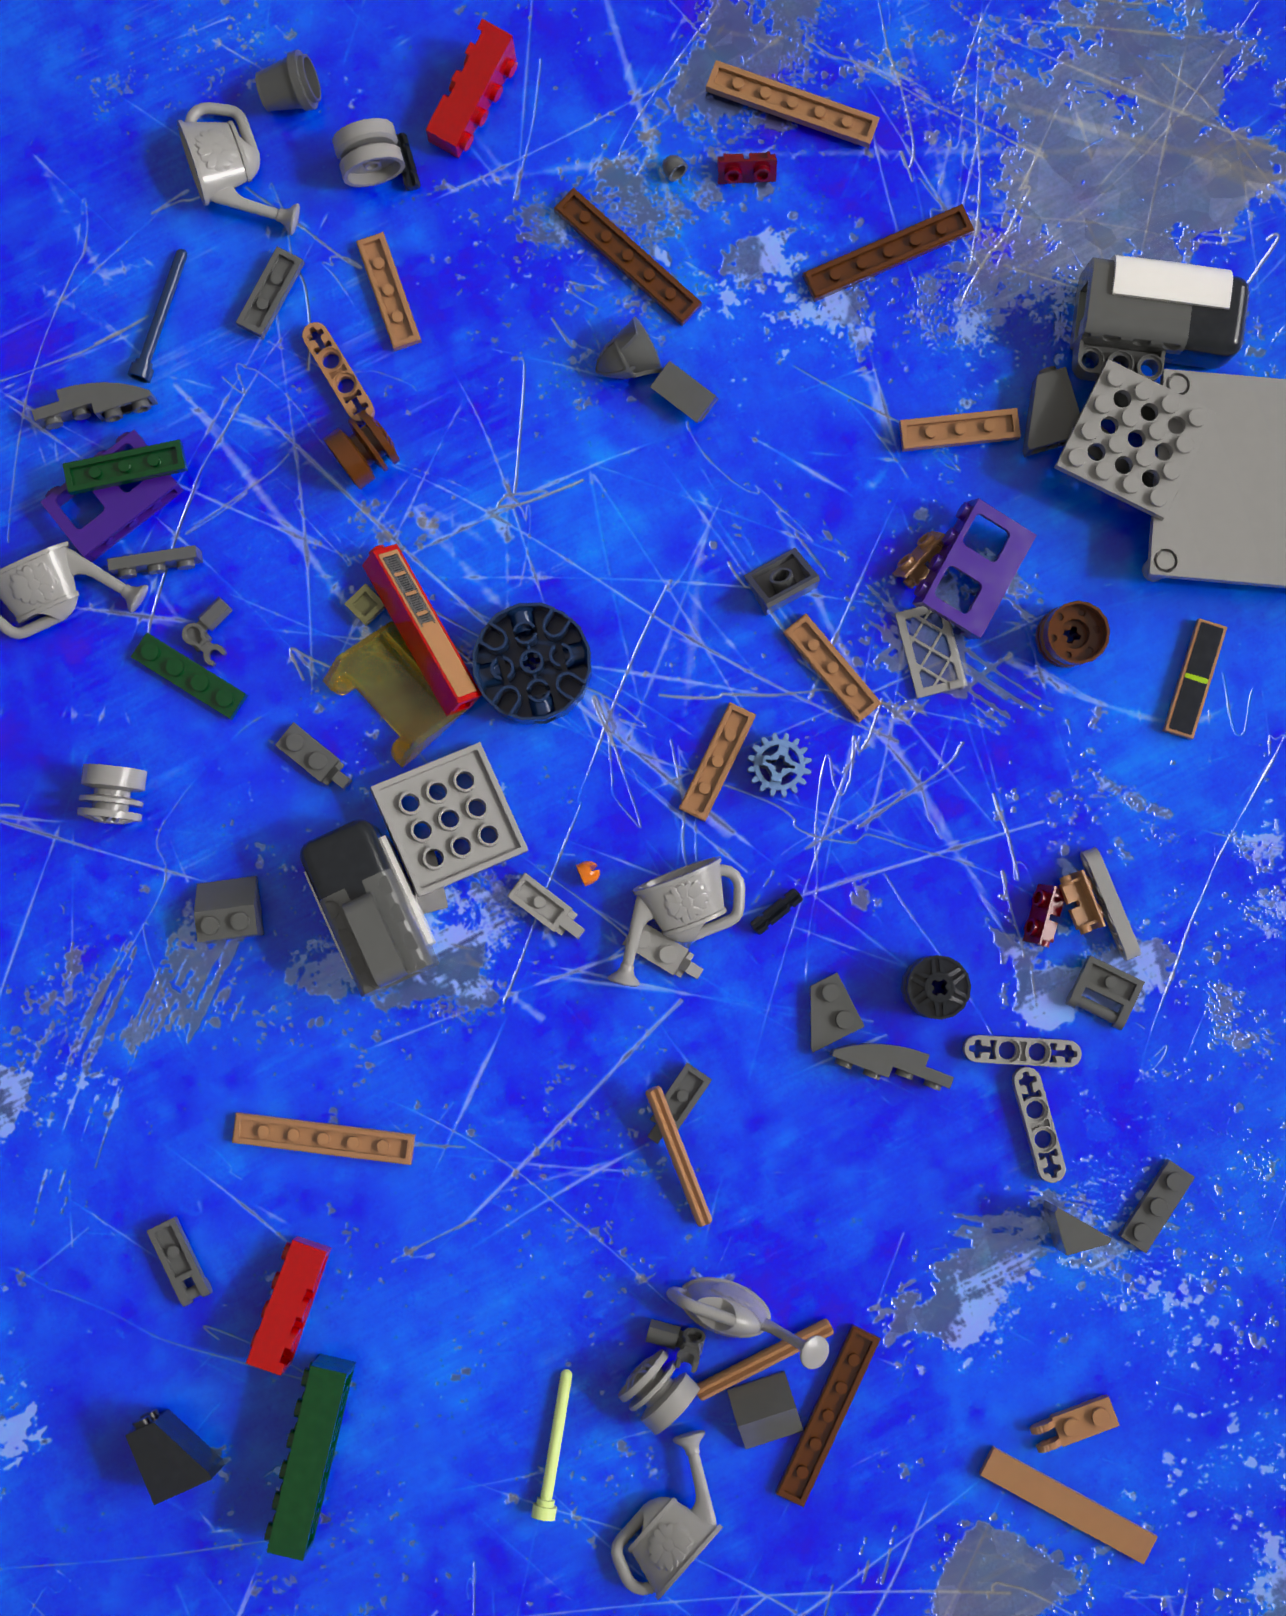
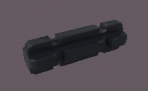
M405 133L396 134L398 139L396 146L400 147L405 163V168L401 172L407 191L419 189L421 184L407 135Z
M793 888L788 891L783 899H778L762 912L763 915L761 917L757 916L751 921L750 925L758 935L765 932L770 924H775L791 911L790 908L792 906L796 907L802 902L803 898L796 889Z

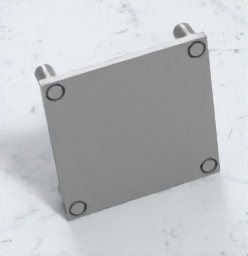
M1164 369L1161 374L1160 385L1216 411V414L1165 519L1161 521L1151 516L1148 560L1142 567L1144 577L1152 582L1159 581L1162 578L1286 588V379ZM1175 419L1168 421L1170 432L1174 434L1182 432V425L1179 421ZM1157 446L1155 450L1156 457L1162 461L1168 460V449L1164 446ZM1155 475L1153 479V487H1155L1157 482Z

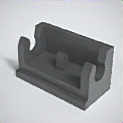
M670 360L650 386L696 423L701 422L719 400L716 395Z

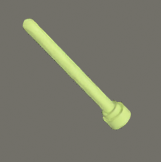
M564 1369L560 1374L541 1496L537 1497V1501L533 1503L531 1517L542 1521H555L557 1506H555V1500L552 1498L573 1376L569 1369Z

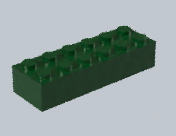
M320 1354L314 1362H310L309 1368L306 1367L304 1370L301 1386L305 1387V1392H303L301 1398H298L294 1410V1417H297L298 1421L294 1429L290 1430L286 1448H290L291 1451L288 1454L287 1460H283L280 1469L279 1479H283L280 1490L276 1491L272 1503V1510H276L272 1522L269 1521L265 1532L264 1541L269 1542L267 1553L303 1561L314 1543L356 1364L354 1361Z

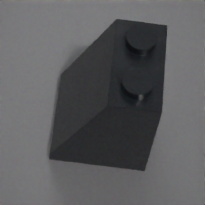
M154 1409L143 1414L139 1420L132 1423L134 1428L125 1435L154 1505L212 1480L225 1465L223 1459L169 1409L160 1413L158 1409Z

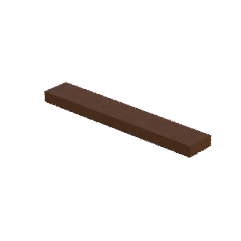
M574 187L554 207V212L681 326L702 306V302Z
M963 204L808 270L803 273L802 277L813 301L816 302L971 235L974 232V228Z
M854 1324L851 1325L803 1429L804 1431L775 1490L777 1495L804 1507L881 1339L879 1336Z

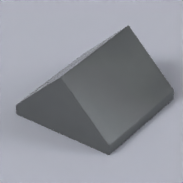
M796 548L744 575L765 616L816 589L820 582L819 575Z
M1045 1200L1043 1208L1054 1247L1065 1255L1075 1254L1110 1243L1112 1238Z
M785 1371L727 1389L745 1449L804 1431Z

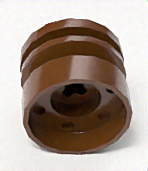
M364 409L357 413L364 424L363 427L360 428L352 418L348 420L353 432L352 435L348 436L340 428H336L323 438L330 451L359 490L375 479L370 467L373 463L383 471L388 470L387 465L382 459L384 455L394 465L400 461L394 443L387 432Z
M1074 601L1052 609L1042 617L1036 628L1035 641L1039 653L1047 662L1056 667L1070 668L1091 662L1100 656L1109 643L1110 628L1107 618L1098 607L1089 602ZM1070 631L1069 635L1073 637V640L1067 642L1068 637L1063 635L1064 632Z

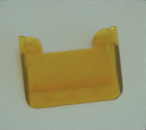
M393 621L338 655L323 679V682L331 691L341 696L348 694L356 688L400 736L391 747V755L401 767H404L417 757L468 710L466 709L450 716L445 715Z

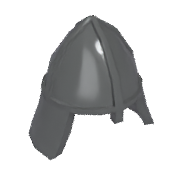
M634 317L604 346L597 358L595 370L597 374L608 378L624 380L647 374L661 373L662 366L648 333L641 322Z

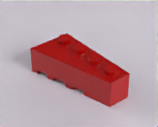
M483 18L477 27L481 34L476 44L470 42L465 51L466 58L463 70H456L453 74L449 86L451 93L449 96L446 94L442 96L426 128L427 138L430 143L457 158L460 157L463 150L467 151L470 148L474 139L473 133L478 126L482 127L489 113L488 108L492 102L496 103L499 100L503 91L502 85L507 77L511 78L514 75L518 65L513 35Z
M300 1236L294 1238L292 1243H286L281 1259L285 1260L281 1271L276 1272L272 1281L271 1289L274 1290L270 1300H267L261 1313V1318L263 1319L259 1329L256 1330L250 1346L252 1348L245 1364L280 1376L292 1364L331 1252V1247Z

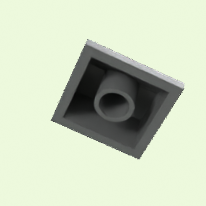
M257 876L197 884L194 907L197 943L264 935Z

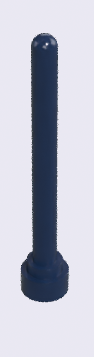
M184 249L176 251L140 358H136L135 362H132L130 365L128 376L137 381L151 382L154 373L151 360L187 259V252Z

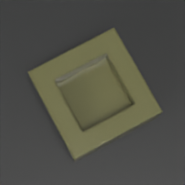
M366 583L344 603L365 626L369 625L385 609L382 600Z

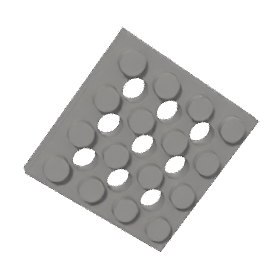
M1108 359L1054 468L1162 521L1165 519L1216 411ZM1122 393L1126 395L1128 406L1118 407L1114 403V394ZM1144 406L1151 407L1155 412V419L1152 421L1145 420L1141 416V408ZM1108 419L1115 424L1116 429L1113 434H1107L1102 431V420ZM1175 419L1181 423L1182 432L1180 434H1174L1169 431V420ZM1129 433H1137L1142 437L1141 447H1133L1129 444ZM1090 446H1097L1102 450L1103 457L1101 460L1095 461L1088 456V448ZM1157 446H1164L1168 449V460L1162 461L1156 457L1155 448ZM1117 459H1124L1128 462L1130 470L1127 474H1121L1115 469V461ZM1150 472L1155 475L1157 480L1155 487L1144 485L1142 482L1143 473Z
M481 742L370 787L376 805L418 898L528 851ZM468 774L472 778V786L468 789L459 787L456 782L457 776ZM431 786H442L446 793L445 797L442 800L433 799L429 794ZM404 797H414L418 801V808L412 812L406 811L401 804ZM480 801L485 808L484 814L481 816L471 814L468 808L469 803ZM445 812L454 813L458 820L457 825L454 827L443 825L441 821L442 814ZM419 823L426 824L430 829V836L426 839L416 837L413 830L414 826ZM492 828L497 835L496 841L493 843L484 842L481 838V830ZM457 839L466 840L470 846L469 852L465 855L456 853L453 848L454 841ZM434 850L441 854L442 863L439 866H431L427 863L426 854L429 851Z

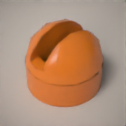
M583 861L575 865L585 887L598 880L600 870L592 871L597 867V864L593 861Z

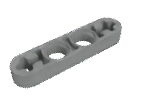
M1096 847L1081 852L1080 857L1083 867L1092 882L1093 891L1104 912L1105 920L1120 955L1125 961L1140 956L1141 952L1100 852Z
M971 1035L965 1039L962 1046L965 1057L977 1063L1073 1067L1079 1063L1082 1056L1081 1048L1077 1043L1062 1039ZM975 1040H979V1045L991 1047L990 1040H994L992 1047L994 1058L989 1059L990 1052H979L978 1057H975L974 1052L969 1051V1046L974 1045ZM1008 1041L1013 1044L1015 1052L1011 1058L1004 1059L999 1054V1046L1003 1042ZM1034 1043H1040L1045 1050L1043 1058L1037 1061L1029 1056V1048ZM1050 1043H1054L1053 1050H1065L1066 1045H1069V1050L1074 1051V1057H1069L1068 1062H1065V1058L1062 1056H1052L1054 1061L1049 1062L1052 1054Z
M1027 1066L1020 1067L1012 1075V1085L1036 1172L1043 1180L1056 1183L1064 1177L1066 1167L1043 1083L1035 1069ZM1024 1072L1028 1076L1034 1077V1081L1030 1082L1031 1092L1038 1091L1039 1096L1022 1098V1094H1028L1027 1087L1019 1084V1080L1023 1078ZM1032 1101H1038L1042 1105V1114L1037 1118H1031L1027 1114V1105ZM1045 1130L1050 1134L1051 1141L1048 1146L1040 1148L1035 1143V1135L1039 1131ZM1055 1151L1054 1155L1049 1154L1050 1161L1058 1165V1169L1054 1170V1176L1051 1177L1049 1173L1043 1171V1168L1048 1167L1046 1157L1042 1156L1039 1158L1038 1153Z

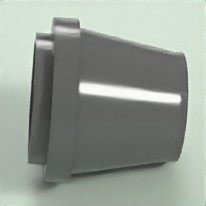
M299 49L288 52L287 57L255 74L259 97L268 112L294 109L311 111L317 109L318 102L321 101V87L315 67L309 56L303 54Z

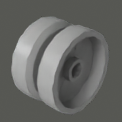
M371 118L350 123L337 131L332 138L336 156L341 160L339 167L344 183L349 186L368 187L385 183L398 176L405 168L401 149L396 146L398 139L394 125L387 119Z

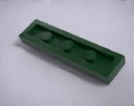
M180 439L63 463L67 490L70 495L188 471L183 443Z
M147 632L131 655V658L233 720L248 697L241 690Z

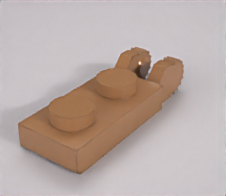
M1106 1394L1051 1414L1050 1418L1031 1425L1030 1431L1033 1435H1039L1055 1428L1057 1436L1043 1440L1036 1445L1039 1453H1046L1059 1448L1061 1445L1062 1447L1120 1425L1110 1398Z

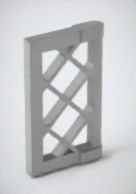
M924 606L895 613L917 699L959 688L963 689L968 686L951 623L941 617L943 628L940 629L926 621L929 614L934 612ZM915 618L921 622L914 636L909 635L905 620ZM923 624L939 632L931 647L916 639ZM941 635L946 636L951 654L950 657L934 649ZM913 642L929 650L921 665L916 662L912 647ZM931 652L947 661L939 675L923 667ZM949 663L954 666L957 680L947 681L941 677ZM920 670L936 678L933 686L923 688L919 674Z

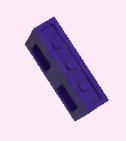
M133 430L120 435L116 439L115 445L107 451L102 450L98 452L94 457L145 447L147 444ZM171 475L144 480L130 492H123L119 486L94 490L92 492L103 504L104 511L81 529H77L60 508L75 496L68 493L66 482L62 486L50 489L45 495L46 498L40 503L81 555L90 562H93L184 490Z
M978 498L964 502L957 511L956 517L958 520L954 527L950 528L943 537L942 543L944 546L940 553H937L931 559L928 565L930 571L925 580H921L915 588L914 595L916 597L912 602L916 607L924 606L962 630L960 634L968 639H979L982 637L1037 536ZM976 515L983 516L1007 532V540L994 562L973 551L963 542ZM949 566L973 579L980 586L976 597L965 614L935 595V590Z

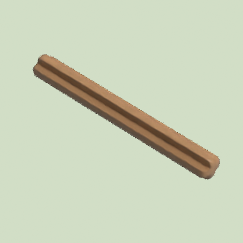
M660 1086L649 1088L646 1090V1096L695 1222L699 1227L708 1225L712 1222V1217L664 1093Z
M823 1319L795 1333V1335L803 1340H807L815 1335L827 1338L833 1335L834 1330L829 1320ZM782 1340L697 1383L700 1387L697 1395L701 1401H704L800 1351Z

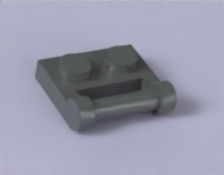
M1090 955L1087 956L1079 976L1067 996L1065 1004L1073 1008L1077 1006L1112 1023V1027L1122 1030L1145 982ZM1085 988L1121 1004L1119 1011L1115 1012L1082 996Z

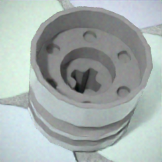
M83 764L81 784L94 788V793L79 796V801L92 803V808L78 807L77 815L93 820V822L124 825L132 822H142V814L129 812V807L142 808L144 803L132 799L130 796L133 792L145 791L147 771L113 765Z
M663 1349L640 1363L629 1375L625 1385L618 1394V1398L623 1403L635 1396L629 1404L631 1411H635L643 1405L647 1406L641 1416V1421L654 1435L661 1433L670 1426L690 1405L700 1390L698 1384L686 1372L674 1379L671 1378L676 1369L675 1361L672 1360L663 1366L668 1358V1354Z

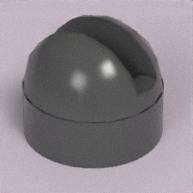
M678 155L667 156L662 165L664 174L671 182L680 179L688 169L686 162Z

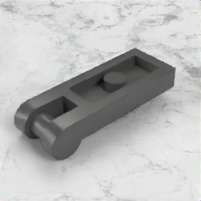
M177 1216L147 1230V1234L183 1307L193 1303V1299L200 1295L205 1297L212 1293L211 1284L205 1277ZM192 1277L195 1285L188 1288L184 1280Z

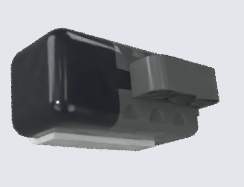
M1114 255L1111 260L1093 257L1082 271L1077 285L1070 349L1073 350L1072 371L1079 379L1097 381L1105 362L1109 359L1119 362L1122 366L1155 382L1163 373L1164 363L1207 369L1220 368L1242 348L1250 293L1249 285L1244 279L1233 276V272L1227 269ZM1082 358H1090L1094 363V368H1086L1082 363ZM1141 365L1150 367L1152 376L1144 375L1141 371Z
M359 819L310 840L303 845L300 851V859L305 869V876L350 977L354 980L361 997L377 994L440 964L432 947L436 941L388 836H382L376 826Z

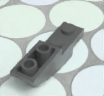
M100 382L56 390L59 398L58 402L31 411L37 424L43 429L51 430L63 426V422L72 419H87L91 417V413H94L102 422H115L122 419L123 415L131 412H146L151 409V406L158 404L150 390L122 383Z
M860 1043L833 1048L829 1054L836 1057L835 1064L851 1069L853 1064L864 1068L862 1074L876 1080H880L881 1075L889 1078L893 1067L897 1068L895 1074L912 1080L914 1075L925 1079L923 1085L938 1091L941 1090L942 1086L950 1089L954 1079L950 1075L927 1067L929 1054L902 1046Z

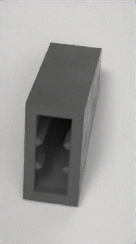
M1056 366L1044 368L1039 371V374L1032 382L1022 451L1024 457L1065 446L1077 422L1080 412L1066 367L1056 369Z

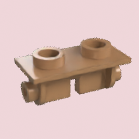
M935 531L924 534L918 540V546L911 554L905 555L898 562V568L892 574L897 577L906 578L903 583L908 588L917 587L919 582L925 579L930 571L925 563L927 561L930 563L931 559L937 553L939 554L944 546L942 540L945 534Z
M1084 869L1059 878L1061 884L1058 886L1066 905L1076 901L1078 906L1068 910L1075 929H1079L1082 935L1093 929L1106 926L1104 912L1096 902L1092 892V882L1085 874Z

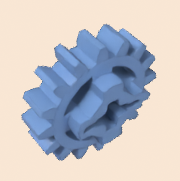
M773 733L772 741L762 737L761 743L763 746L754 745L752 749L756 756L750 755L747 759L754 763V766L747 768L748 773H755L751 783L760 782L762 784L759 792H763L766 788L770 789V797H773L776 791H780L782 798H785L788 789L794 794L797 793L796 784L804 786L807 782L802 776L811 774V770L805 768V765L811 763L812 759L804 758L803 756L808 748L803 747L799 749L797 745L800 739L796 738L793 742L788 741L789 734L785 733L782 739H778L777 734ZM778 746L777 752L771 756L762 755L767 749ZM789 749L794 752L799 764L791 760L788 755ZM778 758L783 759V765L787 766L780 773L775 771L776 767L774 765H771V762H776ZM760 767L766 769L769 773V782L761 774ZM796 775L795 779L791 782L780 785L783 777Z

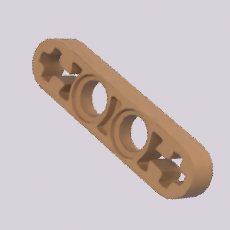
M319 322L308 324L302 334L307 348L349 417L358 425H364L358 414H355L357 409L352 399L357 397L362 407L368 406L365 411L374 418L375 409L371 400L327 328ZM316 331L318 334H322L320 337L326 348L321 350L317 342L312 340L311 334ZM330 354L339 357L338 365L332 369H328L323 365L325 357ZM343 379H350L354 382V388L351 392L342 393L338 390V385Z

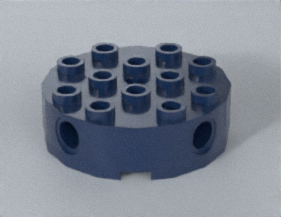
M518 603L496 613L481 630L472 651L473 676L485 701L501 716L521 724H547L567 715L584 698L592 677L590 647L581 627L563 611L544 603ZM534 658L536 662H540L536 665L535 670H531L528 666L525 667V665L529 664V659Z

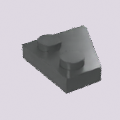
M837 972L810 986V1048L812 1052L864 1027Z

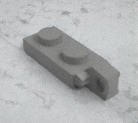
M527 873L523 874L507 895V897L561 936L567 930L579 939L585 932L583 927L573 921L578 915L573 911V908Z
M647 924L644 926L637 954L680 978L686 972L698 979L704 970L691 962L694 954L689 952V949L663 936L661 932ZM626 937L625 941L623 942V945H624V946H626L627 937Z

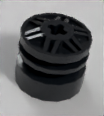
M934 955L919 958L907 967L902 976L901 992L904 1002L913 1012L922 1017L941 1020L953 1017L964 1009L970 998L971 983L968 973L959 962L950 957ZM933 981L943 982L941 988L944 990L943 993H932L934 990Z

